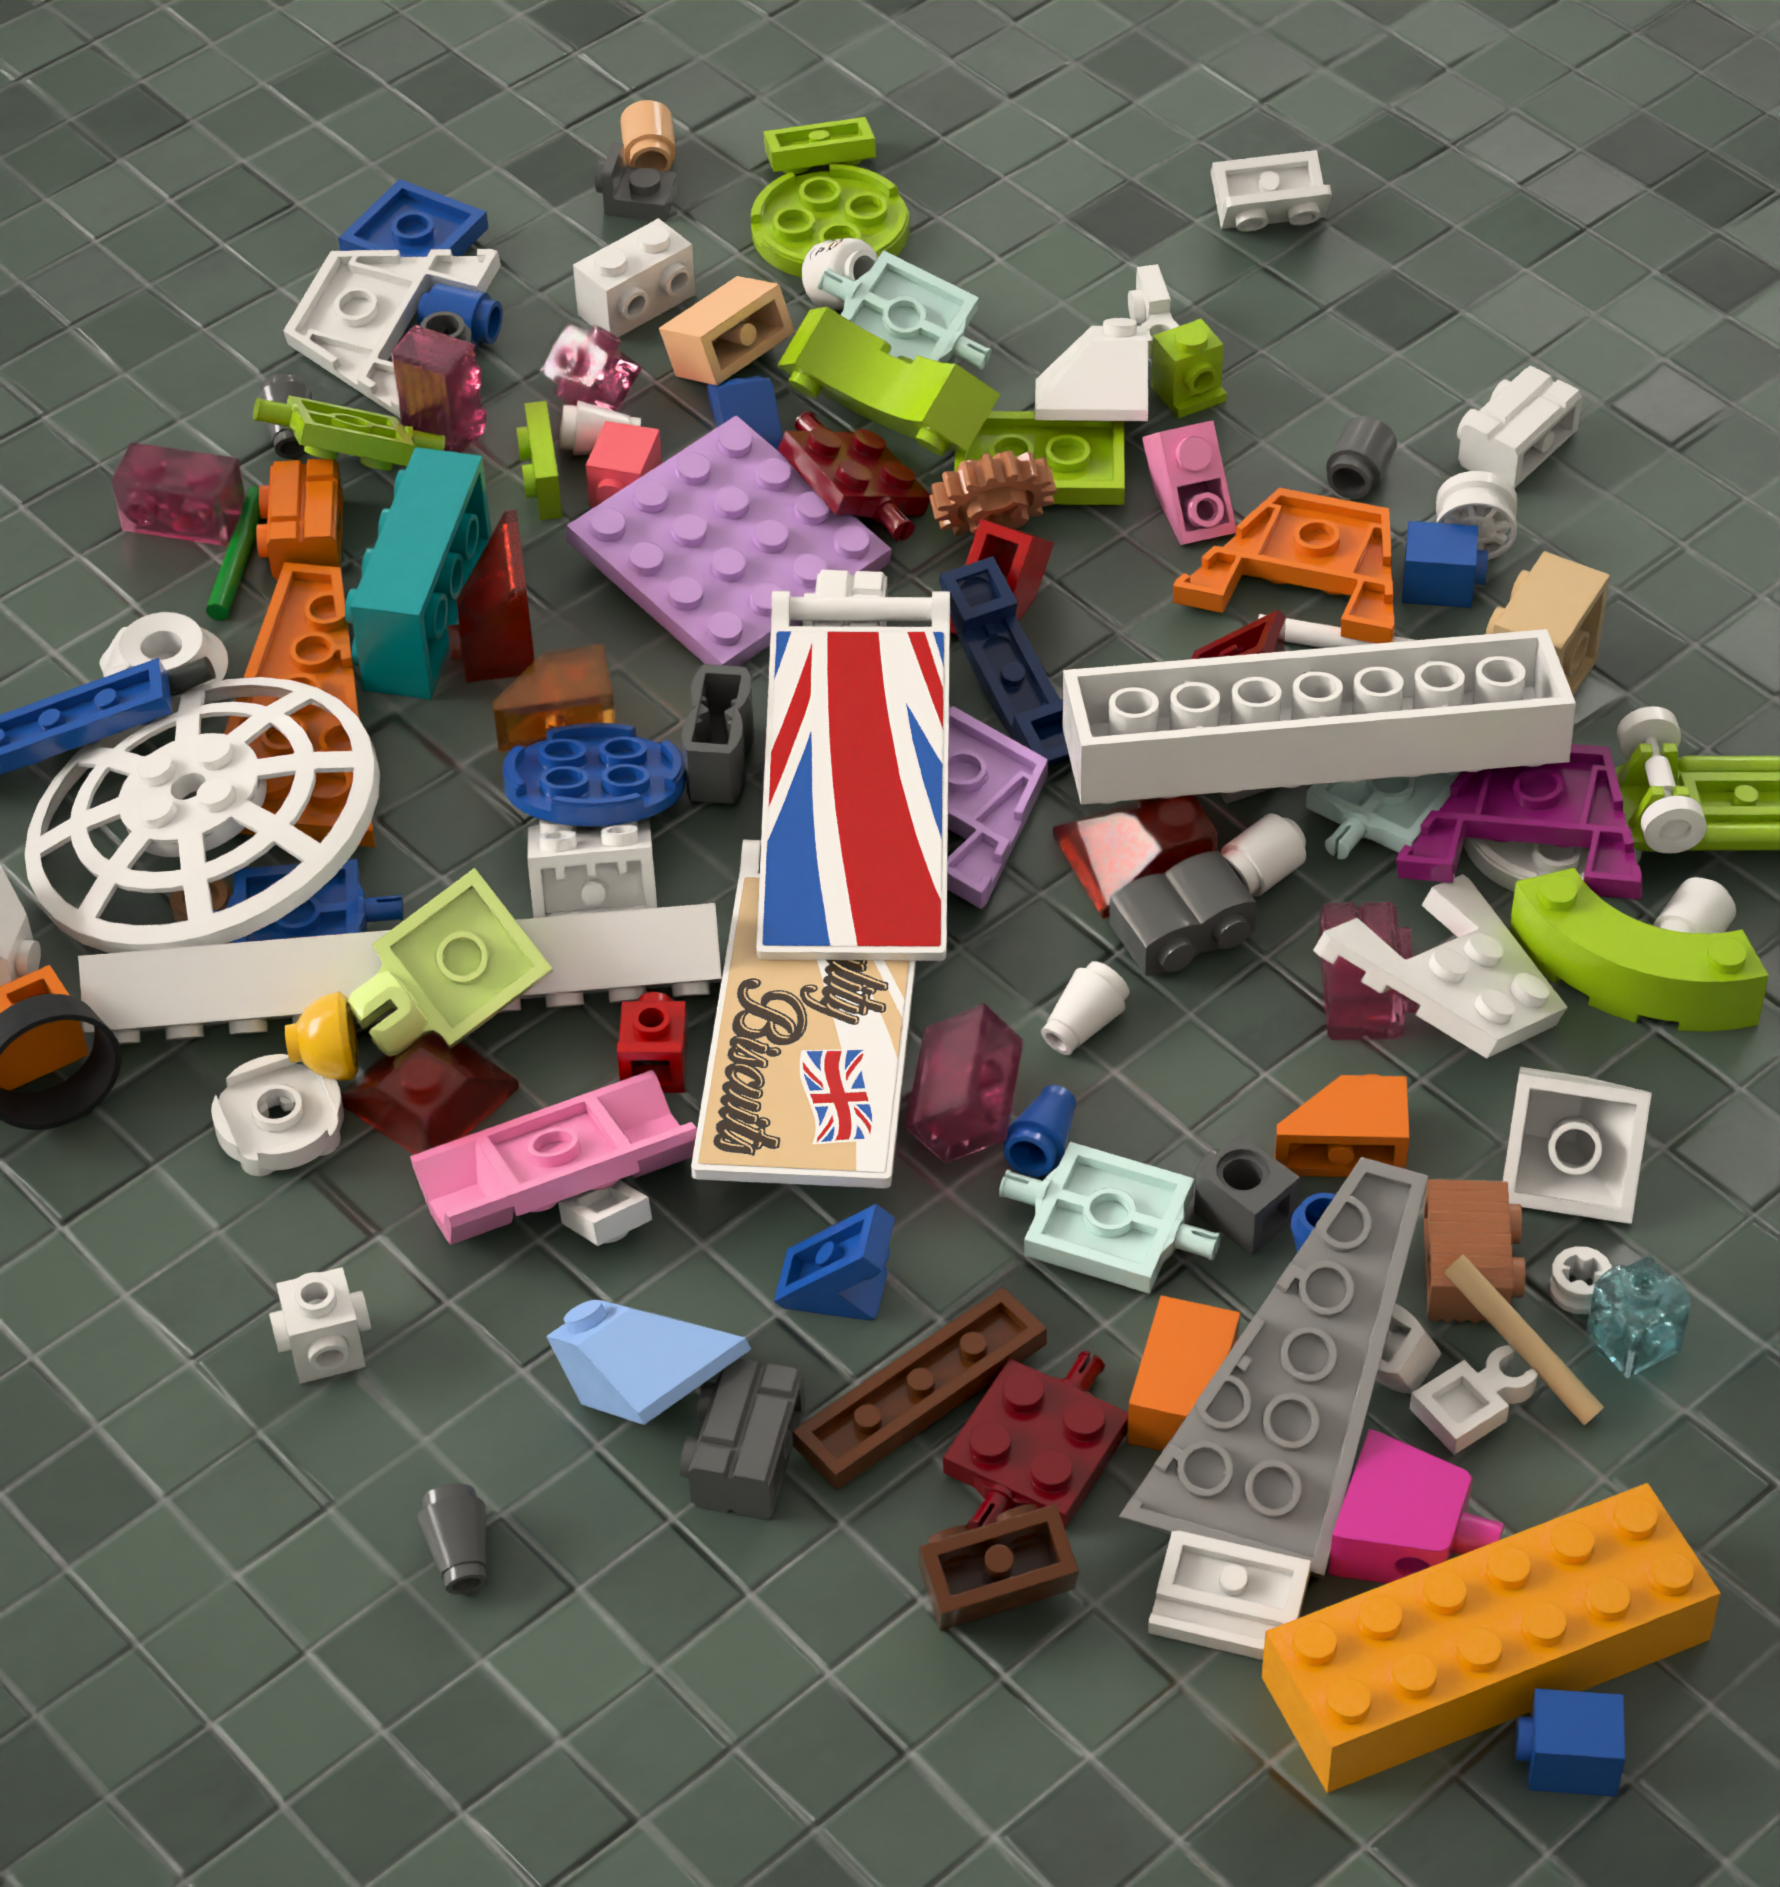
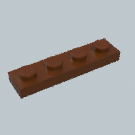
M1002 1287L792 1430L793 1447L835 1490H838L995 1381L1009 1358L1021 1363L1047 1344V1328Z

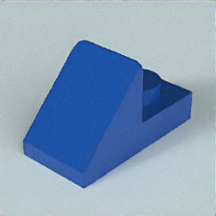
M761 375L732 379L719 385H707L708 403L716 427L737 415L779 451L778 447L783 435L774 388L770 378H761Z
M874 1204L788 1248L774 1302L784 1309L860 1320L875 1319L878 1316L887 1278V1268L885 1265L890 1256V1248L888 1246L895 1217L879 1205Z

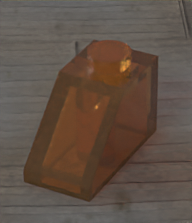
M603 644L544 652L492 702L499 752L510 751L516 745L526 748L536 742L545 740L546 731L555 727L580 723L616 724L613 692Z

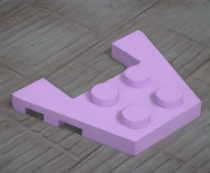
M954 706L949 708L948 829L963 837L966 841L947 858V890L982 909L987 904L1048 777V759Z

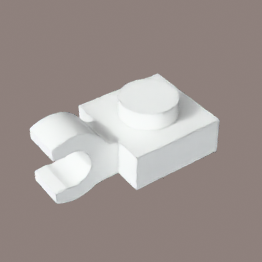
M1158 264L1137 267L1136 290L1128 292L1130 318L1140 323L1141 326H1147L1148 358L1152 357L1153 335L1179 326L1171 316V299Z

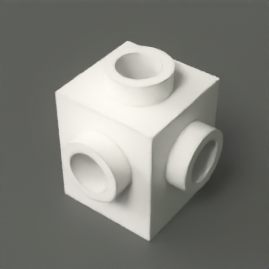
M343 1267L325 1272H311L296 1279L276 1283L282 1310L269 1313L278 1353L288 1350L292 1351L300 1384L366 1367L359 1333L372 1330L363 1291L349 1293Z

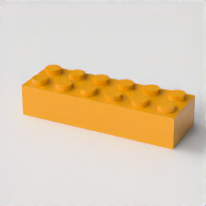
M1645 1483L1265 1631L1262 1679L1325 1791L1329 1793L1531 1712L1535 1688L1581 1692L1709 1641L1721 1593L1650 1485Z

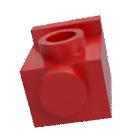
M661 992L645 993L637 1001H622L619 1042H617L620 1081L653 1070L663 1093H685L688 1050L686 1001H673L669 995ZM636 1060H669L670 1065H636Z

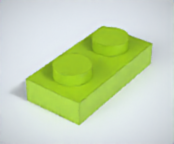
M866 117L763 131L765 152L773 172L782 171L784 173L792 172L793 174H799L808 171L812 166L826 164L854 166L859 164L862 159L876 158L875 137Z
M547 401L524 403L527 426L516 427L520 461L531 460L532 464L522 465L526 499L537 497L540 520L563 518Z

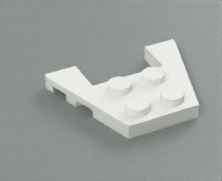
M451 249L431 250L427 257H401L399 250L331 251L283 330L287 343L398 418L411 423L432 387L429 373L388 361L389 357L417 311L423 293L428 292L436 283L485 293L501 266L498 251L493 249H477V256H453Z
M1464 874L1455 877L1453 883L1443 882L1433 886L1422 904L1428 912L1458 938L1406 960L1362 921L1355 918L1324 931L1313 950L1332 964H1334L1338 956H1341L1366 972L1361 982L1380 994L1395 989L1421 1006L1415 1014L1416 1016L1486 1059L1556 1026L1567 1009L1560 996L1471 880Z

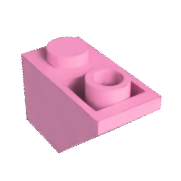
M1214 421L1175 428L1142 437L1154 494L1180 545L1236 533V523Z

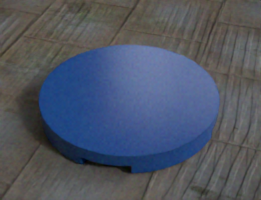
M614 723L565 725L548 729L545 740L536 742L526 748L519 745L512 748L503 762V787L506 797L516 808L541 820L572 826L619 825L654 816L669 808L681 797L685 789L684 757L681 751L669 740L659 744L636 736V728L634 726Z

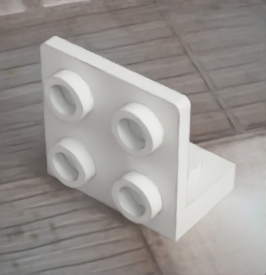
M649 817L635 822L611 826H572L540 819L539 825L528 827L527 859L533 918L657 908Z

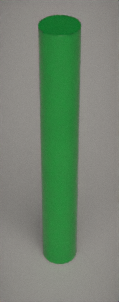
M253 486L248 489L209 598L206 613L214 620H225L229 615L256 538L257 524H261L259 486Z

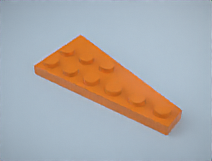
M284 562L243 678L286 679L317 687L341 700L360 720L349 626L345 619L346 601L341 567ZM268 696L236 697L235 702L268 706L281 698ZM312 704L289 715L304 729L312 743L314 752L352 751L350 738L335 715ZM230 716L223 734L228 735L249 718ZM274 727L269 728L249 744L257 759L294 754L289 740ZM353 772L316 773V783L310 801L294 827L317 842H322L332 830L346 805L353 783ZM295 775L266 779L267 791L261 808L275 815L290 793ZM372 820L358 846L376 848ZM245 827L239 834L255 835L257 833Z

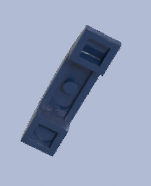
M992 556L941 573L939 582L942 591H950V616L958 637L987 699L1010 737L1048 759V766L1070 759L1063 732V699H1059L1015 616L1018 602L995 558Z

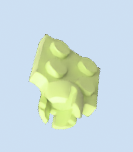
M474 868L372 944V948L381 959L382 966L378 974L352 992L348 1003L353 1016L363 1029L369 1027L394 1009L392 1014L369 1031L373 1043L388 1056L400 1054L422 1036L428 1034H436L451 1049L553 972V968Z

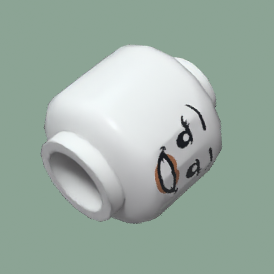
M855 238L826 240L813 246L807 253L802 266V282L806 294L813 304L820 308L829 307L834 311L844 310L845 301L817 288L822 273L824 274V270L828 267L832 271L855 282L859 277L871 270L878 259V255L869 244Z

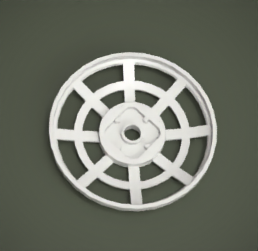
M264 677L226 679L198 685L171 696L172 714L160 717L151 723L138 725L102 738L93 744L85 745L54 777L39 801L28 828L25 848L27 877L44 913L62 932L84 945L108 953L225 944L243 938L281 919L309 900L338 873L355 852L371 824L379 798L380 769L375 748L358 716L341 700L314 686L292 680ZM268 696L281 698L268 706L244 702L211 703L236 697ZM309 704L318 706L335 715L350 738L352 751L314 752L312 743L304 729L289 715ZM217 716L249 718L228 735L217 733L201 734L202 718ZM176 726L175 741L147 756L130 752L147 739ZM274 727L289 740L294 754L257 759L249 744L269 728ZM88 768H94L78 791L72 807L71 819L47 832L51 819L67 792ZM110 771L128 776L118 798L89 809L96 790ZM353 772V783L346 805L332 830L321 843L294 827L310 801L316 783V773ZM295 775L290 793L275 815L261 808L267 791L266 779ZM197 791L196 796L183 800L191 792ZM121 818L129 835L110 860H108L93 846L89 837V831ZM245 827L257 833L236 849L206 862L205 851L229 841ZM69 841H72V845L81 863L93 876L97 877L79 909L67 903L51 886L41 862L42 857ZM275 845L301 861L288 875L261 893L230 908L214 913L209 883L220 880L246 867L267 853ZM144 851L163 857H180V870L147 872L132 870L131 868ZM117 888L142 893H165L184 890L188 920L158 925H131L109 922L99 918Z

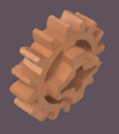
M1012 451L999 452L994 457H991L990 454H983L981 460L977 461L971 459L963 461L957 467V472L945 471L942 473L944 482L933 483L931 486L933 494L929 495L935 522L939 521L941 530L953 528L954 535L957 536L970 530L975 537L980 519L1017 529L1024 526L1030 520L1029 516L1040 517L1043 515V506L1053 505V494H1056L1057 490L1051 467L1047 466L1044 457L1034 460L1032 452H1026L1016 458Z

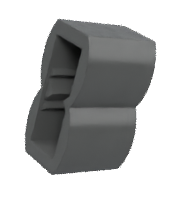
M704 664L693 678L691 685L692 711L685 719L682 728L686 791L691 801L733 804L739 798L745 786V756L751 749L754 740L751 677L746 667Z
M1210 851L1192 856L1175 865L1165 874H1153L1139 878L1123 886L1110 896V926L1146 976L1180 971L1188 966L1200 952L1205 953L1234 948L1240 945L1255 930L1256 901L1219 851Z

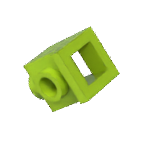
M1202 318L1153 335L1151 387L1178 419L1226 402L1227 392L1221 387L1224 344Z

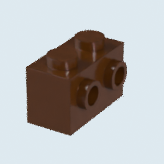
M1035 1504L1019 1506L996 1517L997 1522L972 1530L969 1529L968 1525L951 1527L933 1534L928 1538L929 1543L920 1546L918 1565L940 1631L1075 1589L1079 1570L1057 1504L1037 1509Z

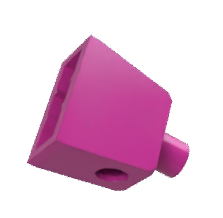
M1369 1429L1332 1534L1328 1574L1388 1584L1453 1558L1454 1553L1463 1555L1501 1540L1505 1524L1467 1513L1473 1479L1467 1470L1379 1431Z

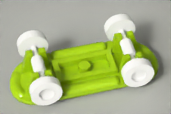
M1643 707L1629 713L1621 720L1617 728V738L1621 752L1628 759V762L1616 767L1615 771L1623 798V810L1627 826L1630 827L1635 850L1669 854L1683 851L1780 850V756H1683L1678 758L1677 748L1681 742V733L1677 719L1671 711L1662 707Z

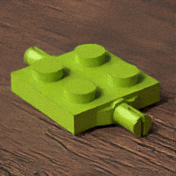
M288 395L287 404L257 397L254 405V421L285 426L287 430L293 432L298 443L305 446L304 451L306 453L324 459H337L338 454L343 453L360 457L359 462L365 466L389 471L392 470L393 464L408 466L415 447L442 451L445 448L444 435L413 430V427L403 426L397 417L291 395Z

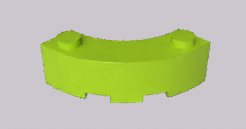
M829 307L809 310L777 365L791 375L788 380L791 386L812 398H817L819 393L877 424L915 439L919 445L936 455L944 456L947 450L968 452L1000 397V393L956 363H943L919 355L916 356L915 360L905 356L895 358L889 355L892 347L887 341L859 327Z
M1575 867L1516 881L1509 927L1510 933L1541 973L1554 984L1561 979L1589 996V1006L1634 1023L1637 1022L1639 1015L1679 1022V1031L1712 1032L1759 1025L1769 975L1743 929L1711 934L1687 933L1643 923L1618 911L1602 900L1582 880Z

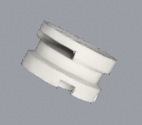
M1468 471L1449 478L1438 490L1436 497V523L1478 526L1477 550H1488V560L1502 555L1511 548L1517 536V494L1514 487L1506 479L1491 472ZM1511 527L1510 533L1506 536V532Z

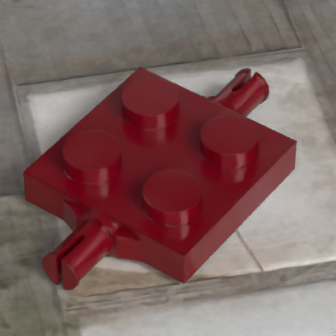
M808 411L800 414L794 424L797 431H785L778 447L780 453L835 515H860L872 518L876 522L882 523L896 541H899V538L900 541L908 539L914 532L915 526L906 516H924L930 503V494L915 479V473L892 454L886 447L885 440L878 434L865 429H858L855 432H833L831 429H826L812 411H810V414Z
M1089 1351L1080 1352L1076 1362L1064 1379L1050 1377L1009 1358L943 1457V1473L974 1487L984 1498L983 1503L967 1524L970 1530L997 1522L996 1517L1001 1513L1028 1504H1035L1037 1509L1057 1504L1064 1528H1067L1128 1432V1412L1098 1399L1088 1392L1105 1368V1364L1099 1356L1094 1354L1090 1360Z

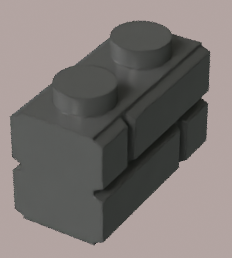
M738 1358L719 1372L716 1381L707 1380L703 1383L698 1401L697 1418L699 1421L704 1422L699 1437L687 1436L680 1460V1476L689 1478L691 1503H694L696 1507L725 1513L729 1510H734L737 1515L768 1520L773 1516L793 1448L792 1430L799 1426L805 1407L803 1373L798 1368L767 1363L766 1366H761L758 1361Z

